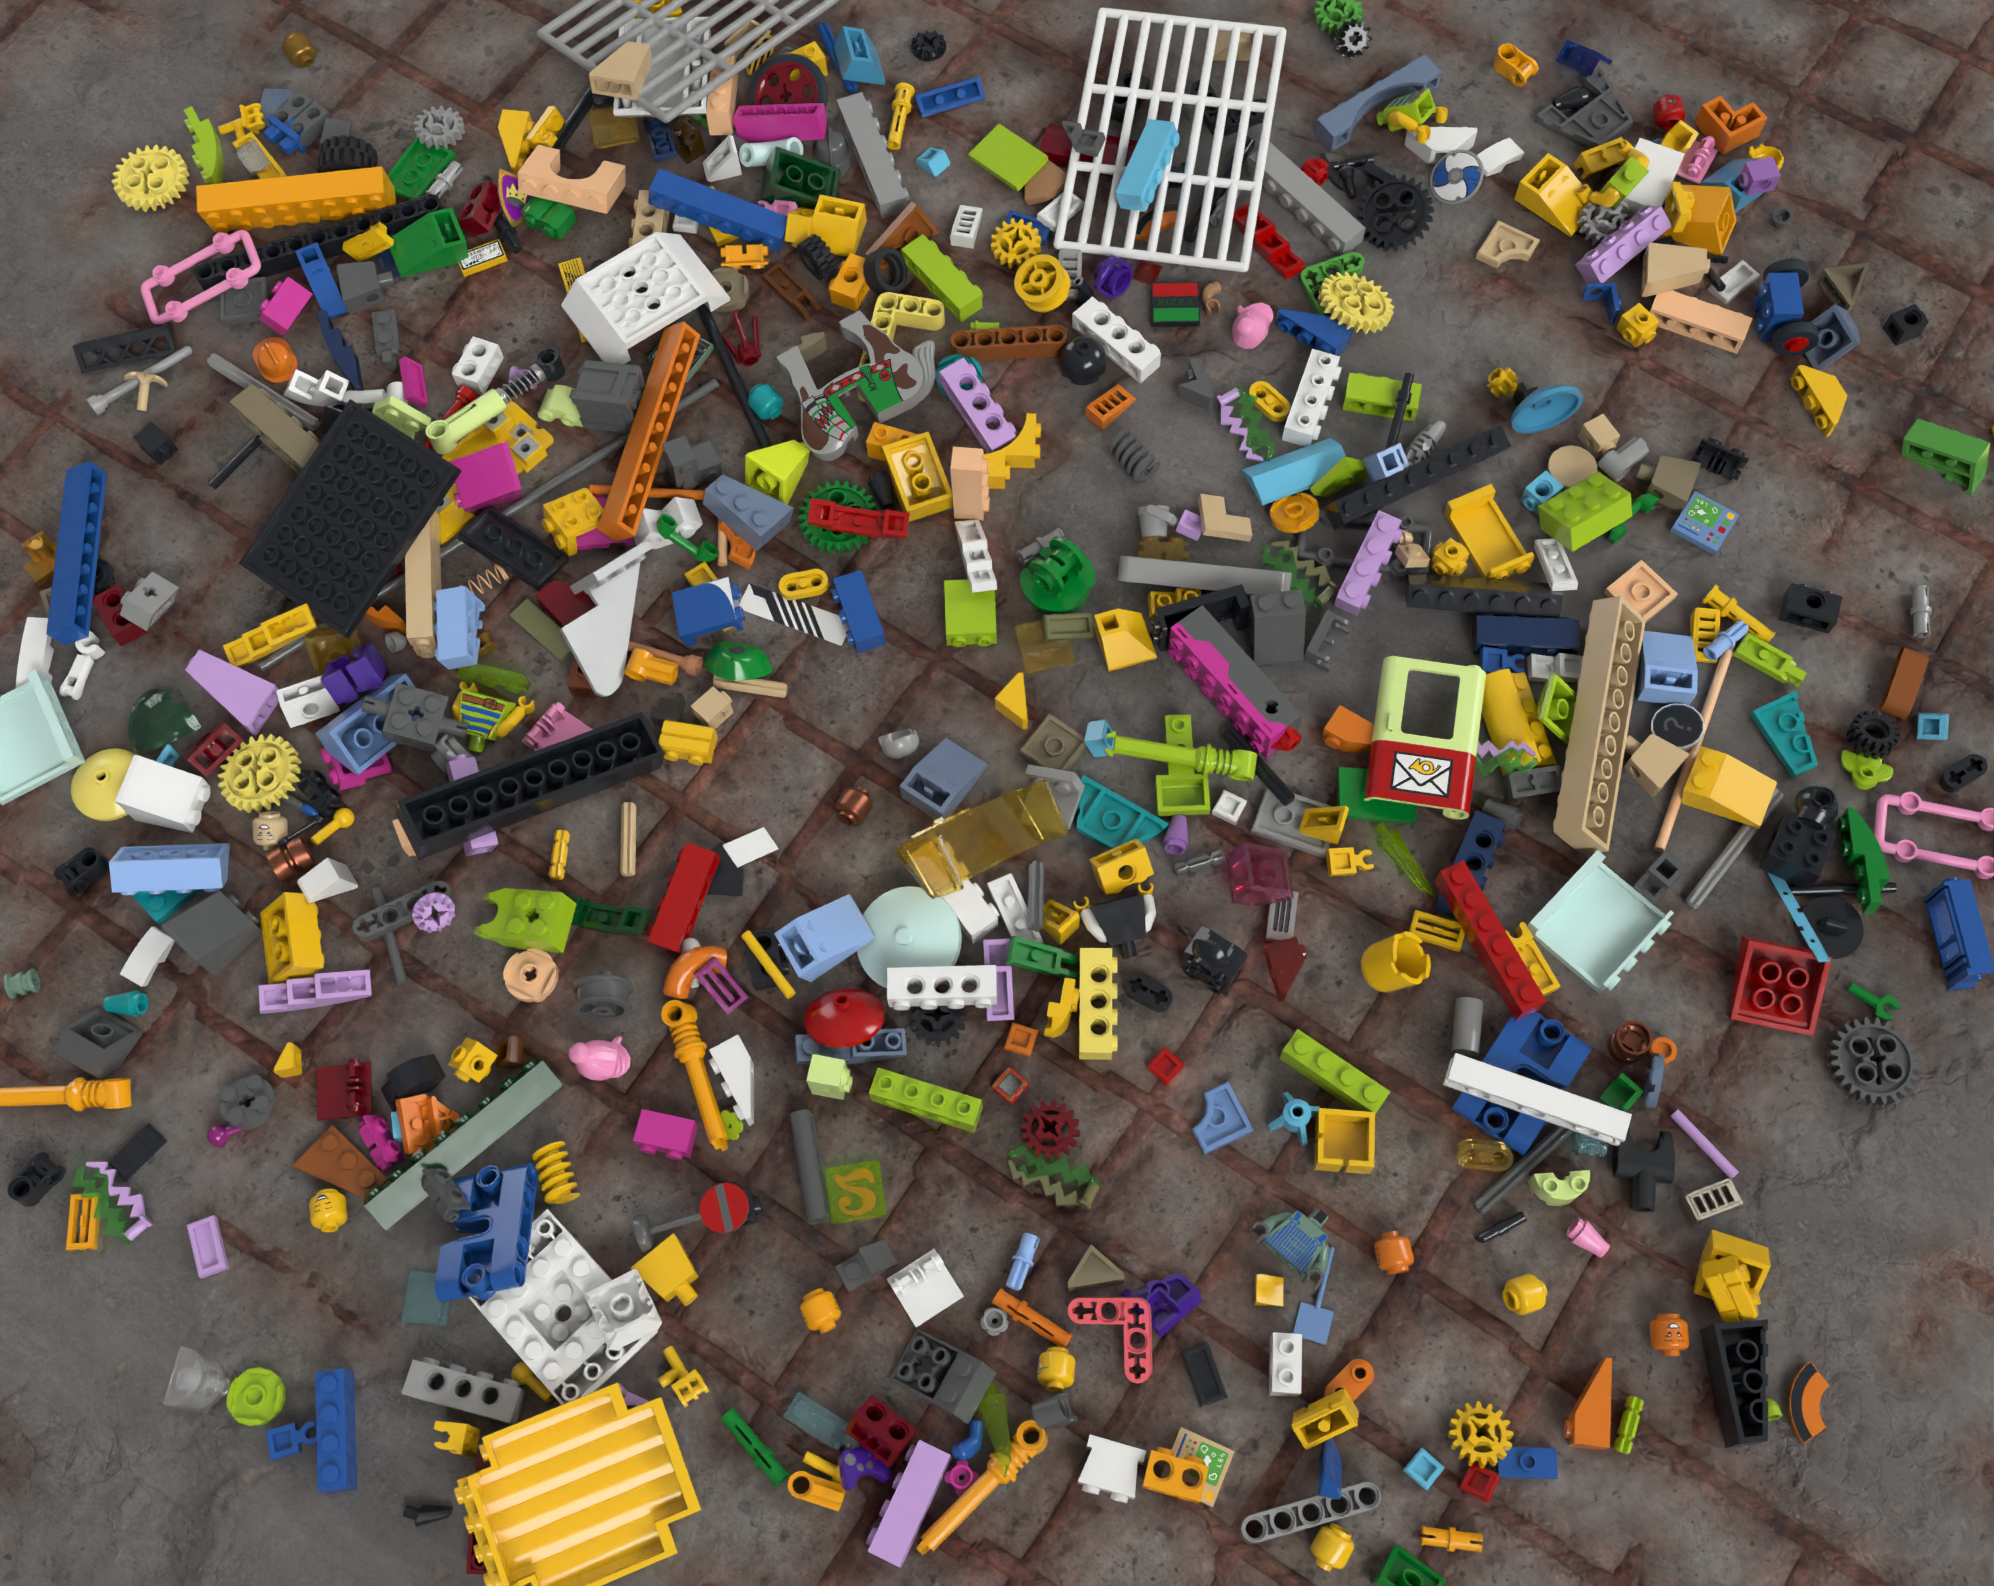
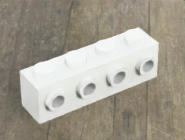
M1312 349L1284 427L1283 441L1306 447L1311 445L1313 439L1318 440L1321 426L1318 425L1319 420H1325L1328 406H1325L1326 400H1332L1335 390L1332 383L1334 380L1338 381L1342 367L1338 366L1340 356Z

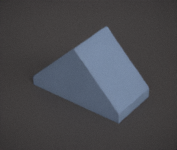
M288 89L263 90L260 101L262 109L260 112L263 113L264 118L262 121L265 122L267 128L270 126L267 118L271 114L274 115L294 94Z

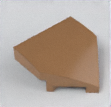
M1049 160L1025 184V202L1027 205H1034L1049 201L1050 199L1053 201L1064 189L1067 174Z

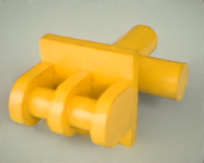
M261 104L239 105L241 118L218 126V130L221 135L235 131L237 140L245 135L244 127L255 134H259V130L266 127L265 122L262 121L264 118L263 113L260 112L262 109Z
M673 1346L664 1349L663 1353L672 1369L657 1379L663 1388L679 1379L671 1387L683 1406L687 1407V1402L693 1398L697 1400L699 1394L704 1391L707 1393L710 1390L696 1369L688 1373Z

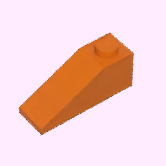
M1339 705L1325 726L1321 739L1333 749L1338 748L1343 752L1370 754L1374 724Z
M1606 1357L1599 1361L1572 1409L1569 1420H1565L1564 1437L1568 1438V1446L1595 1450L1610 1448L1612 1358Z

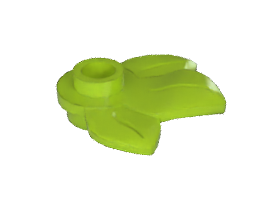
M1843 750L1841 764L1845 770L1851 773L1852 783L1855 787L1861 790H1868L1876 786L1878 782H1886L1892 777L1893 768L1882 764L1880 756L1875 760L1872 759V755L1869 758H1865V753L1863 752L1858 755L1848 750Z

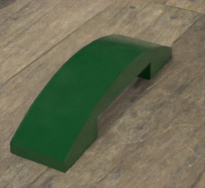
M565 894L577 903L571 925L592 931L621 936H641L650 914V910L628 905L622 908L585 901L580 896Z

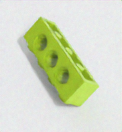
M877 1068L869 1091L870 1099L873 1102L975 1133L983 1109L981 1099L881 1068Z

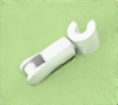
M402 382L390 383L387 386V392L384 389L349 390L345 392L342 399L345 404L351 399L362 407L369 409L374 407L375 402L392 395L408 405V401L405 400Z
M89 631V637L75 642L76 648L82 654L76 655L71 669L60 687L59 693L61 696L66 697L69 695L72 696V699L78 700L82 695L94 660L99 659L105 654V651L97 645L100 639L91 631Z

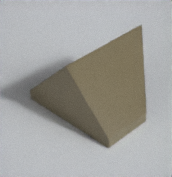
M1870 263L1826 268L1816 284L1832 306L1836 304L1846 309L1849 313L1855 304Z
M1090 1245L1067 1282L1068 1292L1124 1283V1273L1093 1245Z

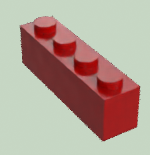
M687 842L685 847L679 850L676 859L678 865L667 881V887L669 888L665 897L660 899L657 906L658 916L656 921H653L648 928V942L681 955V943L684 939L690 938L721 859L716 852Z

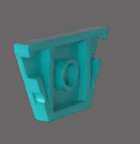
M1083 775L1081 777V782L1085 787L1078 806L1076 831L1111 850L1136 838L1144 844L1168 829L1169 823L1087 776Z

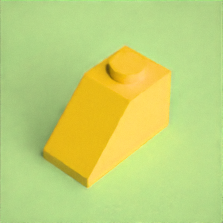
M800 207L788 213L785 241L792 242L791 246L797 247L799 243L811 235L814 209Z

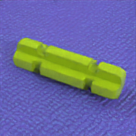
M1628 1396L1624 1407L1627 1409L1623 1411L1617 1432L1619 1437L1616 1438L1614 1443V1450L1622 1454H1629L1633 1445L1631 1439L1635 1438L1640 1419L1638 1413L1642 1412L1644 1401L1636 1396Z

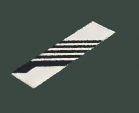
M750 583L739 603L746 612L842 646L846 638V631H849L847 624L842 625L839 615L797 600H787L778 593Z

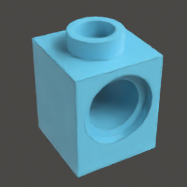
M1544 471L1525 488L1521 501L1528 510L1533 511L1539 516L1538 506L1560 494L1564 486L1550 473Z

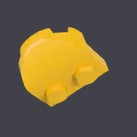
M1064 979L1060 1003L1049 1002L1047 1011L1048 1024L1045 1027L1044 1036L1055 1038L1062 1035L1070 1024L1072 1012L1077 1013L1080 989L1075 988V979Z

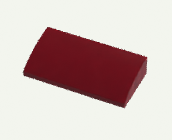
M1049 124L1039 150L1046 154L1048 159L1056 166L1068 168L1072 144L1063 126ZM1107 135L1102 164H1116L1120 137ZM1129 139L1125 167H1127L1138 143L1136 140ZM1080 153L1079 161L1092 163L1094 156ZM1100 173V175L1113 177L1111 174Z

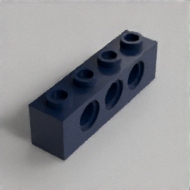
M1476 810L1452 865L1463 860L1465 863L1475 864L1478 870H1470L1483 891L1488 880L1487 877H1484L1486 869H1492L1497 855L1493 854L1496 846L1501 847L1507 833L1502 831L1506 822ZM1476 841H1483L1487 848L1479 847ZM1440 892L1434 909L1455 918Z

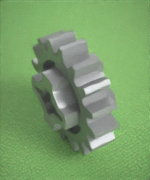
M432 106L431 111L428 112L424 109L423 116H416L417 121H414L416 138H419L420 144L426 143L427 148L435 145L436 150L440 146L448 149V144L455 146V140H462L461 134H465L463 118L460 117L458 111L453 113L451 107L444 110L443 106H440L436 110Z
M1588 202L1578 215L1580 219L1577 221V224L1582 226L1579 232L1586 233L1584 239H1592V245L1594 246L1596 243H1602L1603 239L1619 229L1620 225L1626 222L1624 220L1628 215L1620 212L1623 208L1622 206L1614 210L1612 207H1604Z

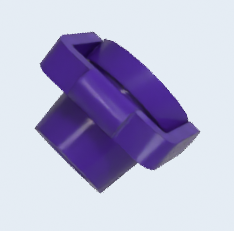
M1114 255L1102 260L1094 272V279L1096 280L1093 285L1094 289L1114 300L1116 296L1122 295L1130 286L1133 277L1131 270L1133 266ZM1101 286H1104L1108 292L1103 290Z

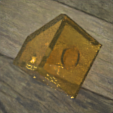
M331 627L314 629L305 638L315 677L323 674L327 663L346 653L352 661H355L351 651L360 647L356 630H354L349 639Z

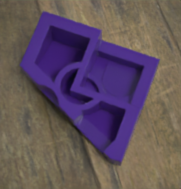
M1180 1272L1169 1275L1164 1280L1147 1282V1287L1133 1292H1130L1128 1288L1121 1293L1122 1297H1141L1148 1301L1151 1307L1152 1330L1160 1337L1202 1302L1199 1289ZM1136 1303L1135 1307H1133L1134 1311L1138 1315L1143 1314L1144 1309L1139 1308V1303Z

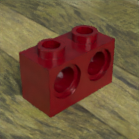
M490 180L473 186L457 220L459 225L473 237L491 230L502 206L499 188Z
M117 584L93 597V602L110 635L122 647L148 633V631L120 616L123 606L120 602L126 592Z
M872 1394L854 1413L844 1432L890 1468L908 1448L917 1430L907 1420L901 1418L883 1401H880Z

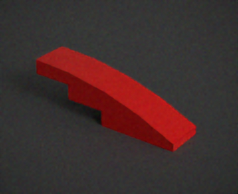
M1249 203L1236 209L1233 215V222L1243 236L1245 235ZM1258 211L1253 248L1285 280L1305 269L1304 261L1290 250V243L1276 232L1275 224Z

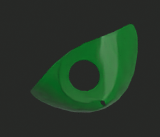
M721 642L715 644L703 659V664L707 670L725 680H752L766 676L773 671L766 654L762 650L743 643ZM742 647L745 651L743 653H732L729 651V648Z

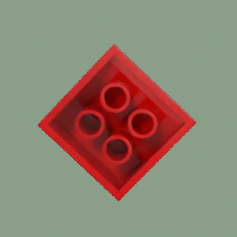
M1742 935L1736 961L1730 1019L1813 1036L1831 961L1818 962L1812 949Z

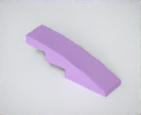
M370 969L314 974L313 978L288 979L286 983L258 985L260 1014L315 1008L372 996Z

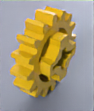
M1012 218L1011 224L1003 221V228L996 227V234L991 235V251H994V258H1000L1001 265L1007 262L1010 269L1013 267V264H1017L1019 269L1022 263L1041 252V236L1038 234V229H1032L1031 222L1024 225L1023 219H1020L1019 223H1015L1014 218Z
M1480 1401L1476 1402L1473 1409L1469 1403H1466L1463 1408L1464 1412L1457 1409L1454 1414L1456 1419H1451L1449 1423L1453 1430L1448 1432V1438L1455 1439L1450 1447L1451 1449L1459 1448L1458 1458L1468 1457L1469 1466H1472L1475 1461H1479L1480 1468H1484L1486 1462L1489 1461L1494 1467L1498 1462L1497 1457L1504 1460L1507 1456L1505 1450L1509 1451L1512 1447V1443L1508 1440L1512 1438L1513 1432L1506 1430L1510 1421H1502L1500 1417L1503 1412L1501 1410L1496 1413L1492 1412V1404L1490 1403L1486 1409L1482 1408ZM1495 1427L1498 1431L1499 1438L1495 1436ZM1461 1428H1463L1462 1431L1466 1434V1442L1463 1440ZM1483 1432L1485 1436L1479 1438L1476 1436V1433Z

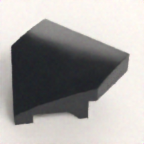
M720 842L710 850L716 852L721 859L707 895L743 896V866L737 868L722 846V842Z

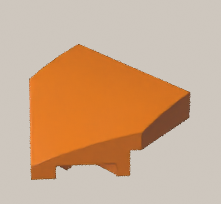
M421 1094L395 1100L404 1154L415 1153L421 1148L425 1150L434 1144L432 1139L441 1131H448L451 1124L459 1117V1114L445 1107L433 1095Z

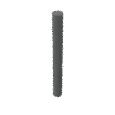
M382 887L373 888L371 891L376 908L385 905L386 901ZM389 912L383 916V920L387 923H391ZM393 930L384 934V939L396 984L404 985L407 983V978Z

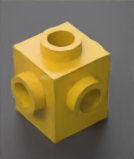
M1638 303L1621 316L1616 329L1627 342H1630L1637 348L1644 342L1646 344L1649 343L1656 336L1657 333L1655 331L1659 321L1653 313Z
M1450 538L1444 544L1440 542L1433 549L1430 568L1438 575L1459 576L1468 566L1466 562L1470 553L1463 544Z
M466 1037L462 1045L453 1051L448 1065L456 1070L454 1075L462 1081L468 1083L469 1080L480 1083L489 1074L491 1065L498 1055L478 1041Z

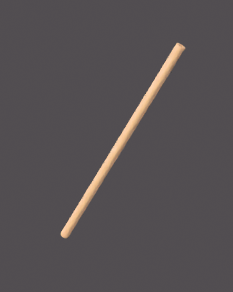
M1735 647L1726 650L1718 662L1701 711V716L1704 720V735ZM1703 738L1696 747L1689 748L1687 752L1689 756L1683 763L1654 850L1658 852L1665 851L1682 802L1684 787L1700 750Z

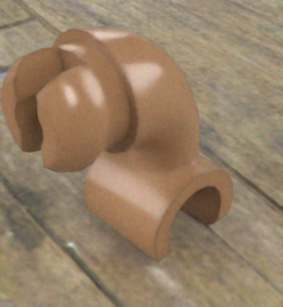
M1218 281L1208 283L1202 292V301L1205 305L1207 317L1211 316L1210 308H1214L1219 313L1220 303L1218 300L1212 299L1215 294L1221 292V285Z

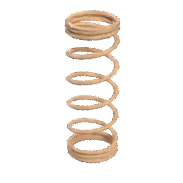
M497 564L494 565V569L498 577L497 579L489 570L486 569L485 572L489 584L485 581V579L482 576L477 574V580L481 590L473 581L468 580V585L470 587L471 592L474 594L470 582L480 591V593L484 594L479 577L487 584L489 588H493L487 571L500 584L501 579L499 577L497 569L499 570L504 580H508L509 577L505 570Z

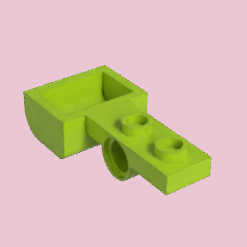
M1191 714L1165 715L1166 744L1193 748ZM1166 762L1168 775H1156L1155 778L1157 816L1210 814L1208 774L1205 776L1195 774V769L1192 766Z

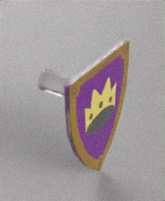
M499 168L497 176L499 203L506 220L511 227H515L523 222L520 210L532 196L518 192L517 175Z

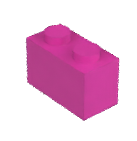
M289 277L286 278L284 283L280 280L271 291L275 294L270 301L266 298L259 308L262 314L258 320L282 336L285 335L312 296L311 292Z
M642 1109L633 1142L637 1147H640L639 1151L654 1155L656 1151L666 1153V1157L674 1160H681L682 1157L690 1158L699 1126L695 1120Z

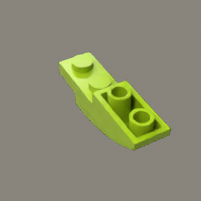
M190 106L184 109L188 117L184 121L190 133H196V135L192 136L195 144L191 145L195 152L192 158L198 169L203 167L204 170L200 173L206 185L210 183L220 184L223 182L224 155L221 142L209 118L200 122L193 107Z

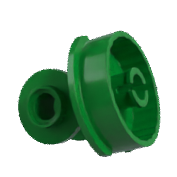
M1056 536L1049 542V547L1042 549L1040 556L1029 563V568L1023 569L1020 575V583L1027 600L1040 612L1047 615L1071 614L1079 610L1086 603L1090 595V589L1095 585V571L1090 560L1074 542Z

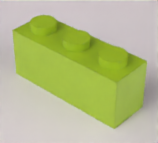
M1349 373L1342 410L1393 418L1397 405L1395 399L1398 390H1401L1403 381L1393 380L1388 377L1368 376L1363 373ZM1412 383L1410 391L1412 397L1410 404L1406 406L1403 420L1415 421L1422 384Z

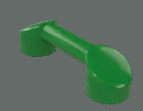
M1647 493L1636 498L1632 503V516L1639 509L1648 514L1658 504L1660 498L1653 493ZM1629 519L1609 530L1608 540L1614 545L1628 531L1623 524Z
M661 514L657 519L656 525L661 536L692 554L696 560L711 562L719 555V550L714 544L704 541L700 547H697L676 533L674 530L677 527V522L670 515Z

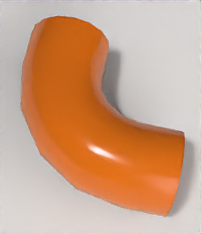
M717 946L695 947L681 954L671 965L665 978L662 992L669 997L677 999L688 998L692 982L696 978L693 973L699 971L705 963L710 962L713 956L725 968L727 962L726 949ZM715 966L711 969L714 973L721 974Z

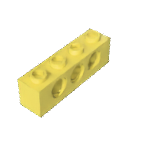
M1080 948L1079 1059L1112 1060V1051H1117L1118 1037L1117 1035H1112V1025H1117L1118 1018L1117 1009H1112V999H1117V983H1112V973H1117V957H1112V948ZM1096 973H1100L1106 979L1103 982H1095L1091 977ZM1095 999H1101L1106 1005L1103 1008H1095L1091 1002ZM1095 1025H1101L1106 1031L1101 1035H1097L1091 1031V1028Z

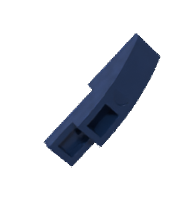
M656 117L643 121L654 161L659 162L678 157L668 124Z

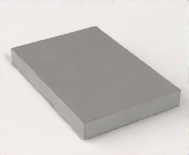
M1266 788L1251 829V834L1326 858L1325 851L1329 849V842L1303 835L1298 831L1305 809L1333 806L1294 794L1295 798L1292 803L1284 806Z

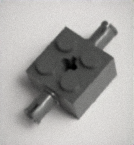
M397 683L393 698L389 702L366 695L362 706V712L384 717L385 724L382 730L384 740L432 753L435 751V744L438 741L439 735L446 733L465 739L469 723L446 718L449 697ZM414 715L420 716V718H417L416 721L412 720V717H414Z

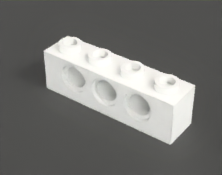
M1091 297L1072 314V327L1082 336L1096 339L1103 346L1106 356L1140 384L1160 367L1161 352L1158 347L1148 343L1140 332L1131 329L1120 316L1114 315L1103 302H1099L1094 297Z
M996 965L887 968L889 1007H894L895 1010H908L911 1006H921L925 1010L936 1009L937 1006L961 1009L964 1008V1005L989 1008L992 1004H997ZM971 983L976 985L977 988L975 991L968 993L963 991L964 985ZM940 984H946L950 987L945 993H938L935 989ZM913 985L922 987L921 992L918 994H911L908 990Z

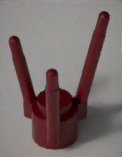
M733 310L732 314L742 343L738 345V350H736L726 335H723L722 338L735 356L737 364L741 363L743 366H752L762 356L759 346L757 316H753L754 344L746 340L736 310Z

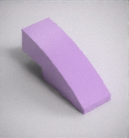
M1010 938L983 940L984 964L996 965L997 1004H992L991 1007L987 1008V1021L1014 1020L1012 967L1010 964L1005 963Z

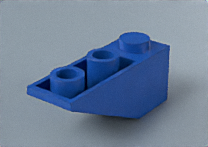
M316 242L296 250V255L321 310L327 311L330 318L348 312L318 243Z
M1279 309L1277 312L1275 325L1281 331L1291 334L1303 345H1308L1315 350L1339 356L1350 343L1353 329L1350 328L1348 330L1344 323L1338 325V319L1331 320V316Z

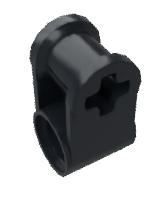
M86 847L70 860L57 867L54 871V876L57 880L63 882L66 886L65 891L69 896H76L84 892L88 886L109 871L110 860L95 848Z
M40 1152L9 1183L8 1195L26 1207L34 1206L41 1201L53 1186L62 1180L66 1173L65 1168L53 1163L46 1152ZM26 1187H30L28 1193L22 1196L23 1190Z

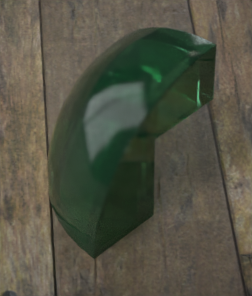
M153 688L140 696L130 712L127 729L128 740L133 754L140 755L182 738L201 728V725L184 703L176 704L171 700L169 692Z

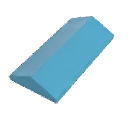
M1328 438L1242 469V474L1260 503L1265 505L1311 488L1346 455L1341 444L1332 438Z

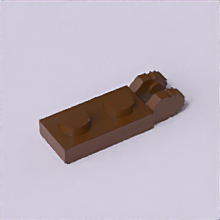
M778 262L761 275L762 280L792 309L794 308L796 313L804 320L809 317V313L801 304L803 300L814 311L820 309L819 302L810 294L809 289L781 262Z

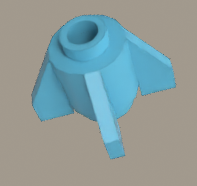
M1284 1092L1281 1097L1285 1107L1281 1116L1268 1124V1130L1270 1132L1283 1126L1290 1132H1297V1137L1301 1147L1308 1143L1306 1126L1310 1118L1316 1116L1320 1106H1309L1305 1101L1294 1099L1288 1092Z

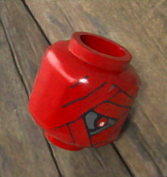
M1666 94L1654 103L1653 115L1655 123L1659 128L1669 131L1679 120L1684 121L1686 113L1683 101L1679 96Z

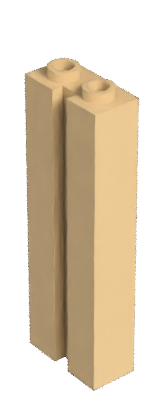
M436 510L405 555L406 636L410 645H413L417 656L423 658L435 657V648L437 647V636L434 630V626L437 623V614L434 609V601L437 600L436 591L441 590L440 517Z

